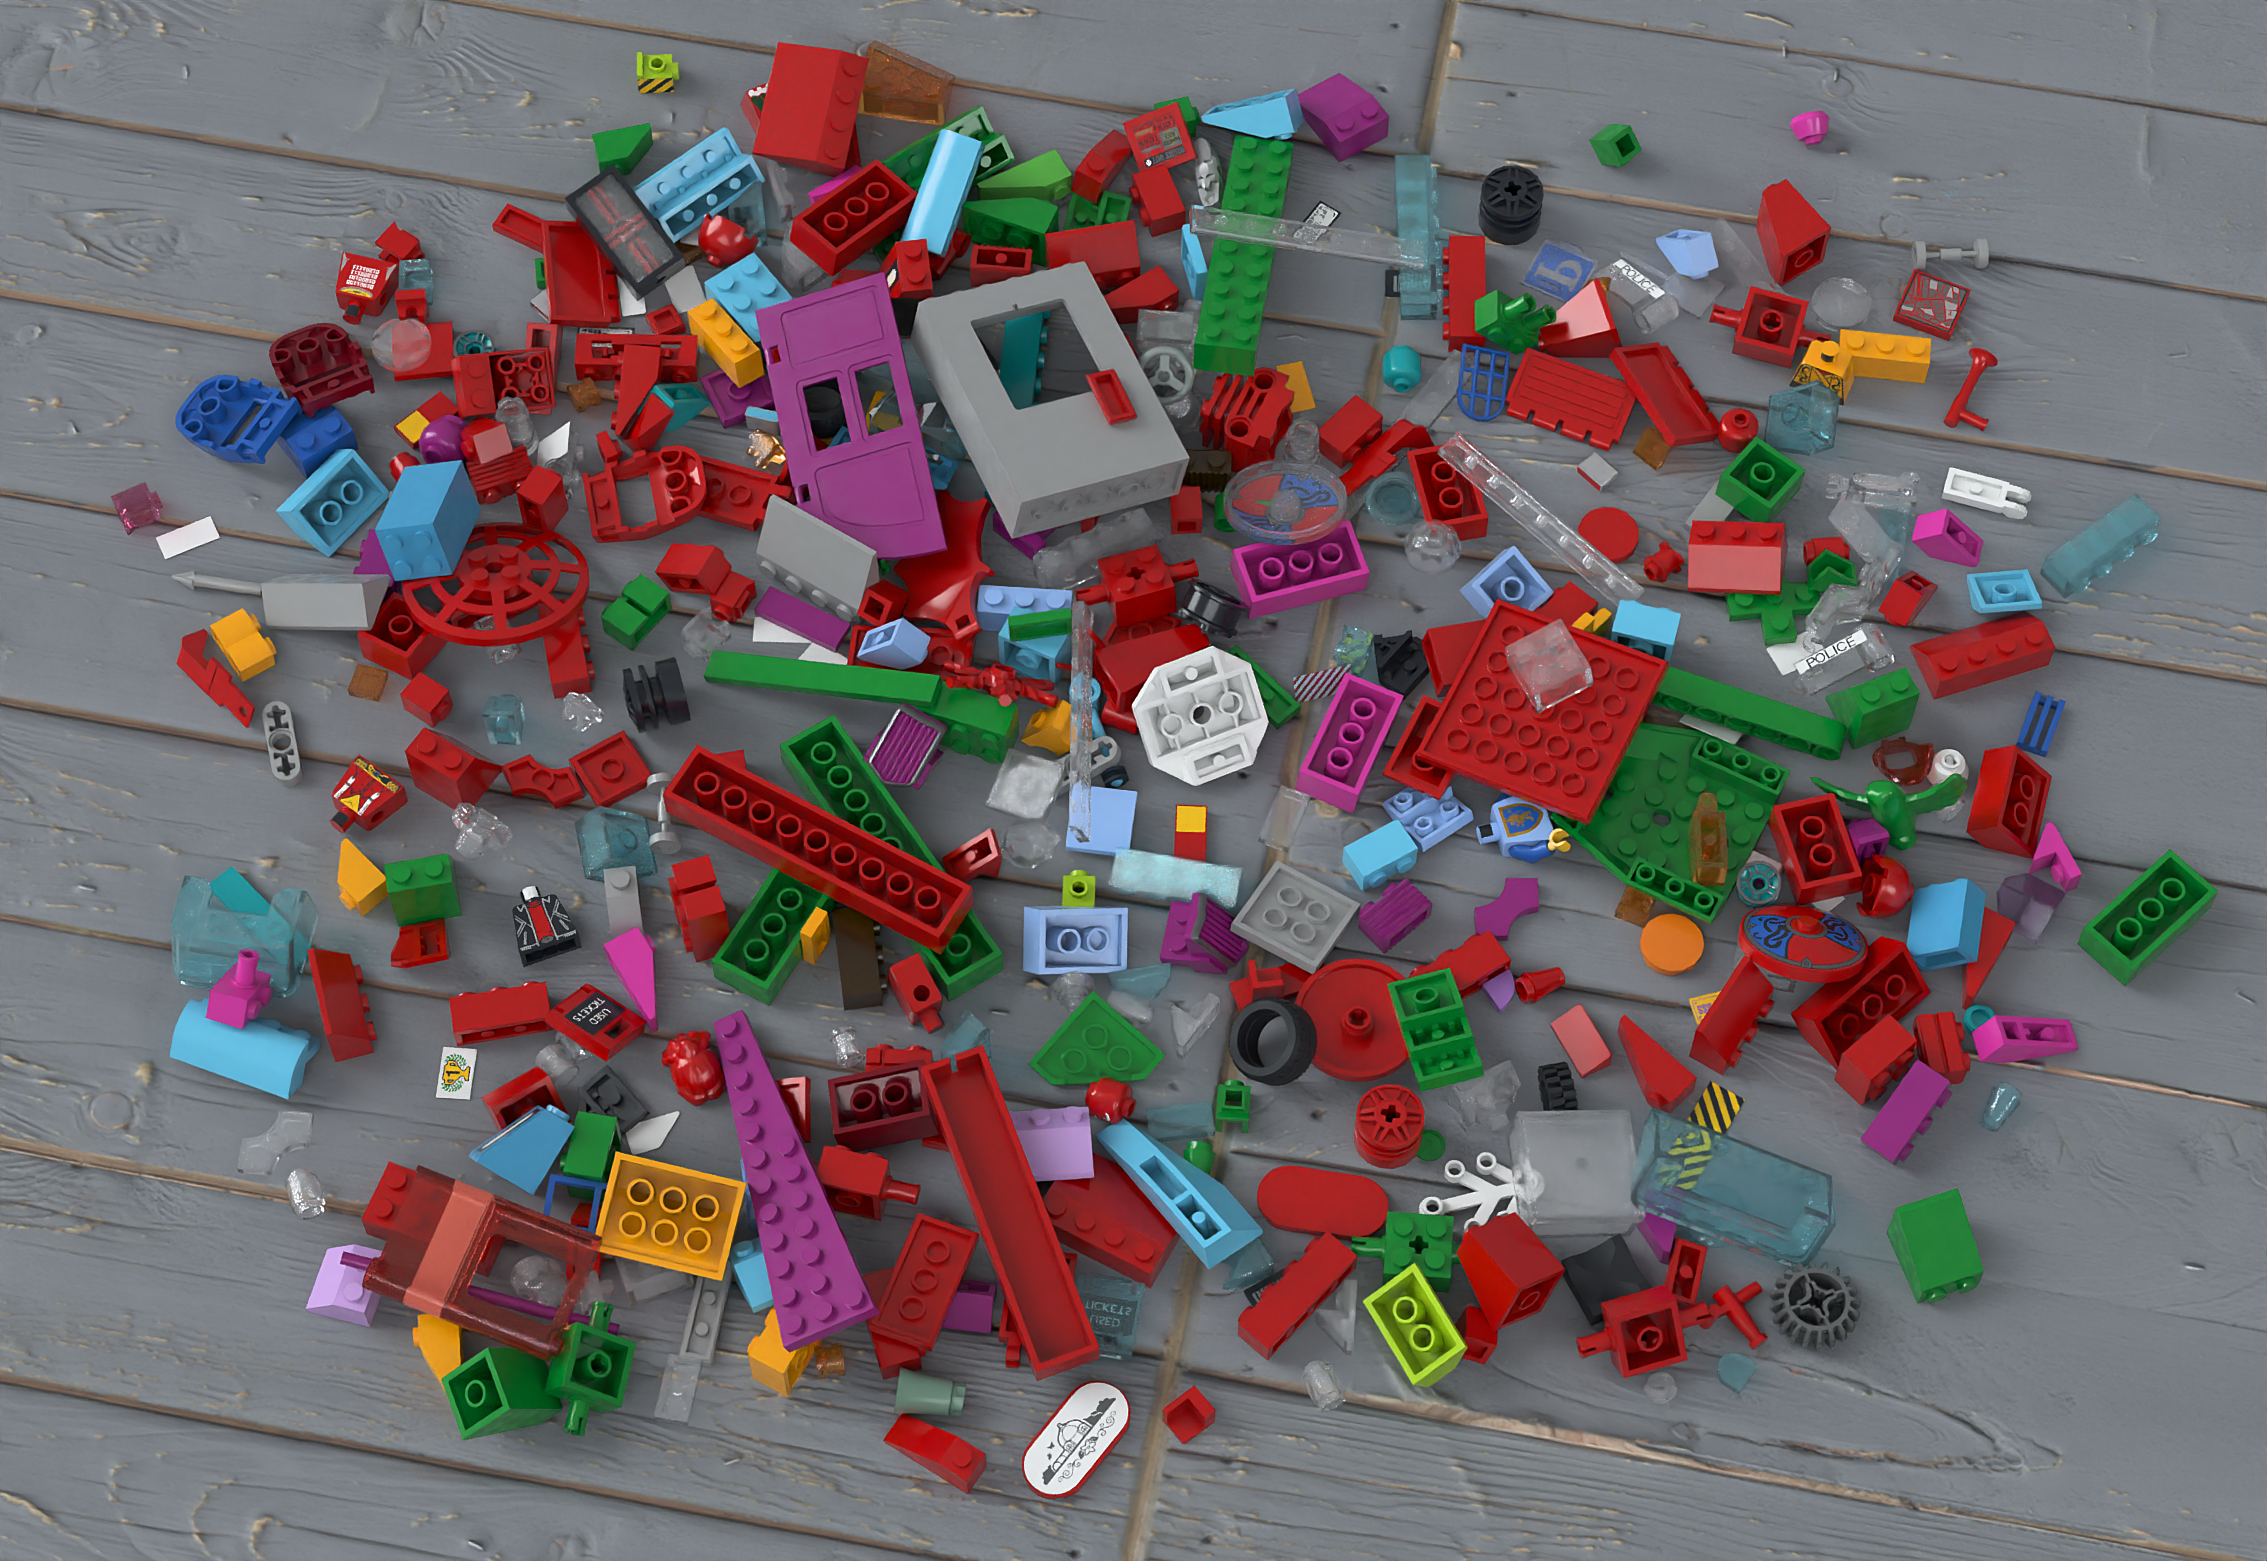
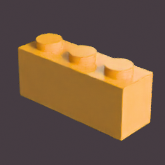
M713 298L687 311L691 334L698 336L699 345L738 388L765 375L760 349Z
M1840 329L1837 344L1839 349L1850 352L1853 355L1854 376L1925 383L1930 365L1931 338Z

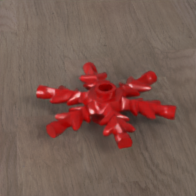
M948 659L943 666L945 672L957 675V677H947L946 685L948 688L983 689L989 692L990 696L998 698L1000 705L1004 707L1009 706L1011 701H1016L1018 699L1017 696L1056 708L1059 702V696L1044 692L1053 691L1055 688L1054 682L1044 679L1016 677L1017 670L1015 668L1002 665L999 661L993 662L991 667L984 669L985 671Z

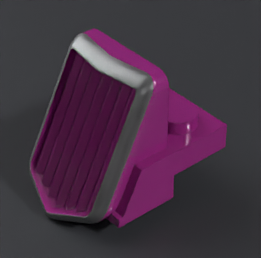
M902 703L895 710L887 726L876 735L863 760L868 762L869 767L883 785L913 787L919 790L944 755V752L939 750L938 747L947 728L940 721L907 703Z
M1200 892L1193 893L1191 903L1171 901L1160 953L1162 964L1193 966L1195 972L1227 975L1228 968L1237 966L1249 950L1247 940L1230 931L1231 924L1237 915L1232 914L1209 896Z

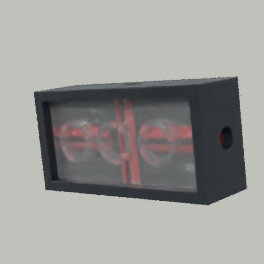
M611 165L565 197L567 210L637 301L686 267L682 253L614 165Z

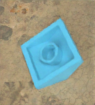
M2028 569L1967 574L1972 609L1979 613L2042 609V601Z

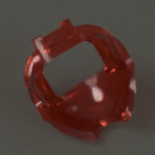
M1903 736L1892 741H1888V739L1882 740L1881 747L1873 753L1872 760L1874 766L1879 768V771L1890 781L1900 787L1921 784L1931 771L1935 752L1932 743L1918 745L1913 742H1906V738ZM1906 751L1912 753L1915 765L1901 769H1889L1887 767L1884 755Z

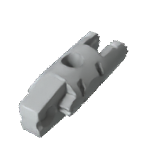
M1199 138L1194 145L1198 158L1195 159L1194 167L1197 189L1202 205L1209 212L1222 206L1224 196L1222 168L1217 150L1211 147L1209 141Z

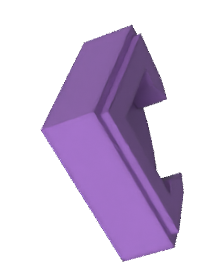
M1509 969L1482 984L1481 988L1499 1014L1509 1006L1514 993V979Z

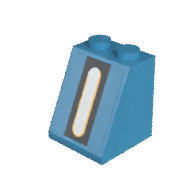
M549 1104L544 1109L537 1105L472 1150L468 1157L534 1195L575 1126L567 1122L570 1116Z

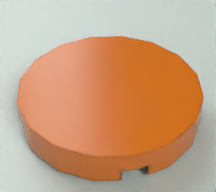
M1663 914L1651 919L1643 928L1639 948L1647 966L1657 973L1675 976L1685 971L1687 973L1693 970L1699 963L1704 948V940L1700 929L1687 917L1677 914Z

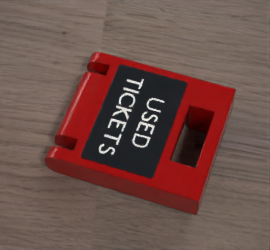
M588 983L556 1005L545 1016V1021L548 1025L605 1062L644 1032L647 1022ZM620 1024L618 1036L615 1039L606 1035Z

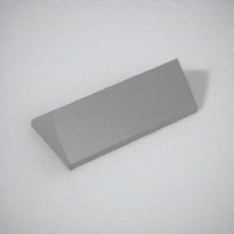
M286 574L261 583L266 626L269 629L371 630L391 577L388 574Z

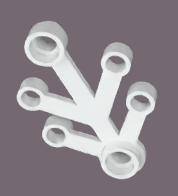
M1483 1152L1476 1160L1477 1171L1483 1175L1491 1174L1507 1184L1494 1186L1465 1171V1167L1460 1161L1451 1160L1445 1166V1178L1449 1182H1458L1476 1192L1440 1200L1437 1197H1427L1420 1203L1419 1214L1445 1216L1446 1213L1481 1205L1474 1218L1466 1221L1464 1225L1465 1233L1471 1226L1477 1225L1479 1227L1486 1224L1497 1204L1502 1199L1513 1197L1507 1209L1499 1212L1497 1216L1503 1217L1513 1212L1519 1214L1525 1202L1535 1201L1542 1195L1544 1183L1536 1172L1522 1170L1516 1173L1496 1163V1158L1493 1154ZM1483 1160H1488L1491 1162L1492 1165L1490 1167H1484L1480 1164V1162ZM1451 1168H1457L1458 1170H1460V1173L1458 1175H1452L1449 1172V1170ZM1529 1181L1533 1184V1187L1525 1188L1522 1186V1183ZM1435 1205L1438 1207V1210L1430 1212L1427 1206Z

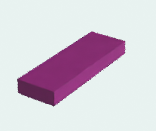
M769 586L754 609L756 616L834 653L837 652L851 630V624Z

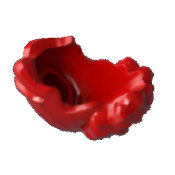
M706 1030L690 1031L688 1034L679 1033L676 1039L670 1040L667 1043V1049L662 1052L661 1063L663 1066L670 1068L677 1093L694 1106H701L708 1100L719 1098L726 1087L725 1075L717 1055L709 1049L711 1046V1034Z

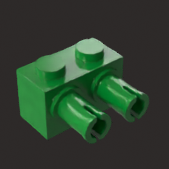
M1495 290L1475 301V332L1517 355L1524 352L1527 347L1530 348L1538 344V330L1556 322L1557 314L1552 306L1549 307L1548 304L1534 311L1537 304L1535 298L1531 294L1529 295V293H1524L1522 296L1513 299L1501 291Z

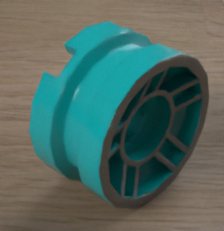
M469 330L459 335L454 341L453 352L456 358L459 355L496 352L493 338L488 333L482 330Z
M1752 861L1740 869L1736 881V892L1739 899L1745 905L1755 909L1760 906L1773 904L1777 900L1781 889V877L1778 870L1772 864L1765 861ZM1758 878H1761L1764 884V888L1761 890H1756L1752 885Z

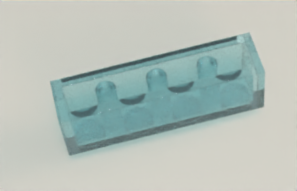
M2135 493L2046 557L2040 574L2064 599L2074 592L2079 594L2088 587L2090 581L2096 576L2099 578L2105 576L2112 569L2114 563L2119 560L2122 562L2127 560L2142 543L2147 545L2152 542L2158 535L2157 528L2161 518Z
M1117 846L1115 847L1109 885L1116 886L1117 893L1135 895V890L1148 892L1147 898L1166 901L1167 896L1178 897L1179 902L1191 903L1193 893L1200 892L1206 894L1229 911V907H1236L1238 904L1244 868Z

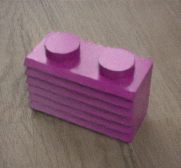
M1407 878L1399 884L1396 882L1390 884L1384 890L1383 897L1376 903L1368 902L1359 912L1358 928L1384 954L1431 916V901L1417 887H1414L1413 883H1410Z

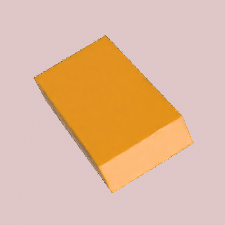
M818 907L815 908L800 931L803 959L813 965L817 963L831 941L828 912Z

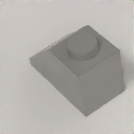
M636 866L603 869L611 938L614 939L635 927H638L644 936Z

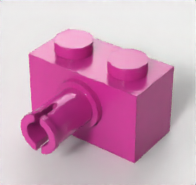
M244 949L238 953V963H235L210 990L206 1018L243 1029L251 1019L255 1020L263 1006L269 1004L273 994V988L269 987L271 974L257 970L259 953L250 949Z

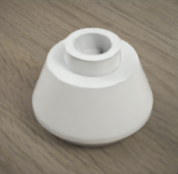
M1945 749L1931 756L1925 769L1928 780L1934 786L1939 785L1954 773L1960 774L1966 781L1969 775V768L1964 757L1958 751L1952 749Z

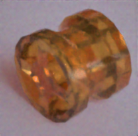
M589 376L584 378L582 383L578 385L570 384L566 387L569 398L579 414L585 412L588 406H598L602 403L598 390Z
M840 1342L833 1343L829 1348L814 1346L819 1380L826 1379L829 1374L845 1375Z

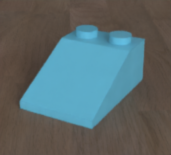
M1296 88L1214 106L1201 116L1204 123L1263 138L1274 136L1275 140L1292 137V133L1297 132V128L1304 123Z

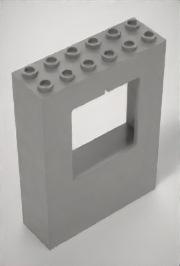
M1085 261L1075 264L1068 263L1062 267L1046 271L1040 270L1034 274L1022 277H1011L1006 281L983 284L977 288L965 291L959 290L937 298L930 297L918 303L910 340L1012 539L1179 494L1190 457ZM1065 306L1099 371L1115 370L1138 417L1131 421L1109 425L1093 391L1021 410L1015 409L974 329Z

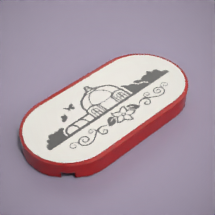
M1090 1381L1079 1385L1067 1396L1024 1451L1022 1472L1026 1485L1032 1492L1042 1498L1055 1500V1498L1073 1496L1082 1489L1129 1428L1131 1411L1125 1394L1111 1383Z

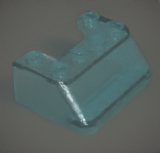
M185 875L171 918L172 969L177 980L186 986L211 989L235 963H238V953L241 950L250 949L260 955L257 970L271 974L269 987L273 988L272 997L285 998L292 995L298 988L308 955L307 950L310 948L319 918V912L308 892L297 889H284L278 892L271 902L268 915L209 908L213 896V888L205 878Z

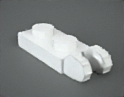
M1950 467L1941 498L1999 514L2003 513L2009 518L2023 519L2027 515L2026 507L2014 502L2027 504L2031 500L2032 495L2026 489L2009 485L2010 482Z

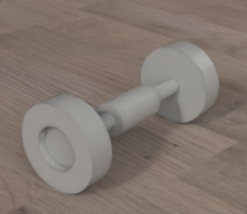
M1986 238L1975 240L1974 251H1961V248L1939 249V252H1926L1924 240L1913 241L1912 265L1913 269L1916 270L1925 269L1926 258H1939V261L1961 260V257H1974L1977 269L1987 268L1989 250Z
M656 773L647 779V790L651 794L660 796V802L657 803L658 825L662 827V832L655 833L649 838V848L653 853L661 855L673 854L681 849L680 835L668 832V826L671 824V814L666 812L663 799L664 791L675 777L672 773Z

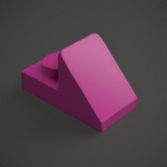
M2049 822L2045 826L2028 874L2050 866V872L2054 881L2060 883L2063 890L2068 892L2077 888L2082 873L2054 823Z

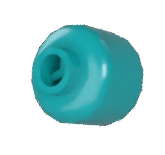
M1394 346L1383 356L1382 379L1390 388L1397 392H1407L1421 381V357L1410 346Z

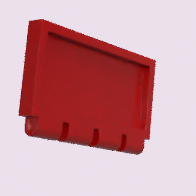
M542 220L541 237L549 324H556L561 327L609 328L610 323L621 322L616 273L580 225L575 221Z
M1659 342L1614 348L1609 357L1670 448L1711 442L1717 438L1719 421L1712 412H1708L1710 408L1698 390L1693 389L1694 384L1684 369L1678 366L1679 362L1668 346H1661Z
M1527 347L1505 399V404L1509 406L1506 415L1527 422L1531 413L1534 415L1532 425L1555 432L1558 424H1561L1563 426L1560 435L1583 443L1586 435L1589 434L1591 437L1588 445L1609 452L1612 443L1619 444L1637 397L1626 382Z

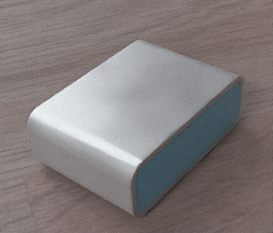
M752 406L747 407L745 416L748 429L774 435L780 434L776 411Z

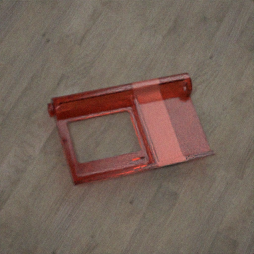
M418 1165L414 1182L379 1258L374 1257L370 1262L363 1278L362 1287L549 1362L552 1357L557 1358L563 1349L565 1339L562 1336L598 1256L602 1237ZM493 1235L503 1236L575 1266V1272L555 1318L550 1325H543L468 1294V1287L487 1244Z

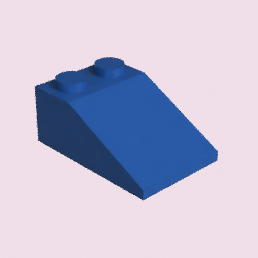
M332 404L327 408L313 411L314 417L311 418L305 413L301 415L296 414L276 440L306 479L337 449H354L355 451L359 449L354 430Z

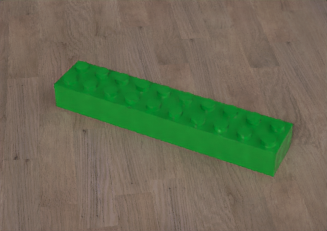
M1235 135L1194 343L1193 369L1254 376L1292 170L1294 147L1292 142Z
M834 714L780 744L782 763L811 804L945 872L888 790L869 767L868 762L863 760L864 756ZM971 909L941 955L903 935L914 953H919L931 977L949 1002L1003 971L1002 952Z

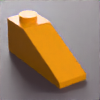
M458 1311L442 1312L439 1317L420 1314L418 1315V1327H413L414 1347H420L423 1358L446 1393L441 1378L464 1364L462 1320Z

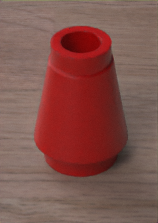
M1559 967L1525 972L1521 974L1520 978L1515 980V989L1522 1002L1536 1003L1564 985L1565 976Z

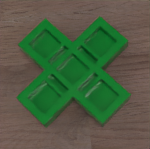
M1785 571L1781 595L1724 594L1729 622L1760 619L1765 646L1796 643L1797 634L1793 616L1819 614L1822 611L1820 592L1818 590H1810L1808 581L1787 583Z

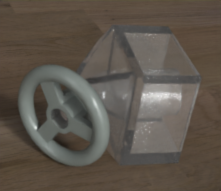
M1139 309L1136 337L1138 362L1152 387L1158 384L1170 385L1178 391L1172 396H1157L1162 406L1180 402L1189 394L1193 387L1194 377H1196L1197 369H1193V359L1199 313Z

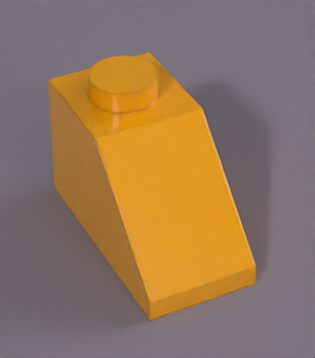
M347 838L341 841L337 880L341 892L339 899L350 911L355 909L363 917L388 896L386 877Z

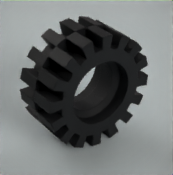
M1564 1061L1539 1066L1540 1097L1549 1123L1555 1124L1576 1120L1578 1118V1101L1576 1099V1090L1574 1089V1080L1571 1078L1572 1073L1568 1064Z

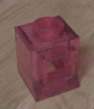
M145 482L111 496L127 535H130L138 528L161 519L158 510L163 508L160 498L156 491L150 493Z

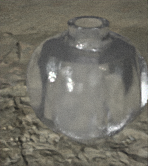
M1439 519L1416 523L1404 541V552L1407 555L1409 565L1428 576L1449 572L1455 566L1462 553V544L1458 538L1457 530L1453 526L1442 523V520Z

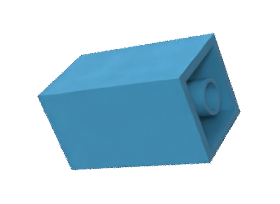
M462 460L404 468L375 529L395 581L453 574L481 512Z

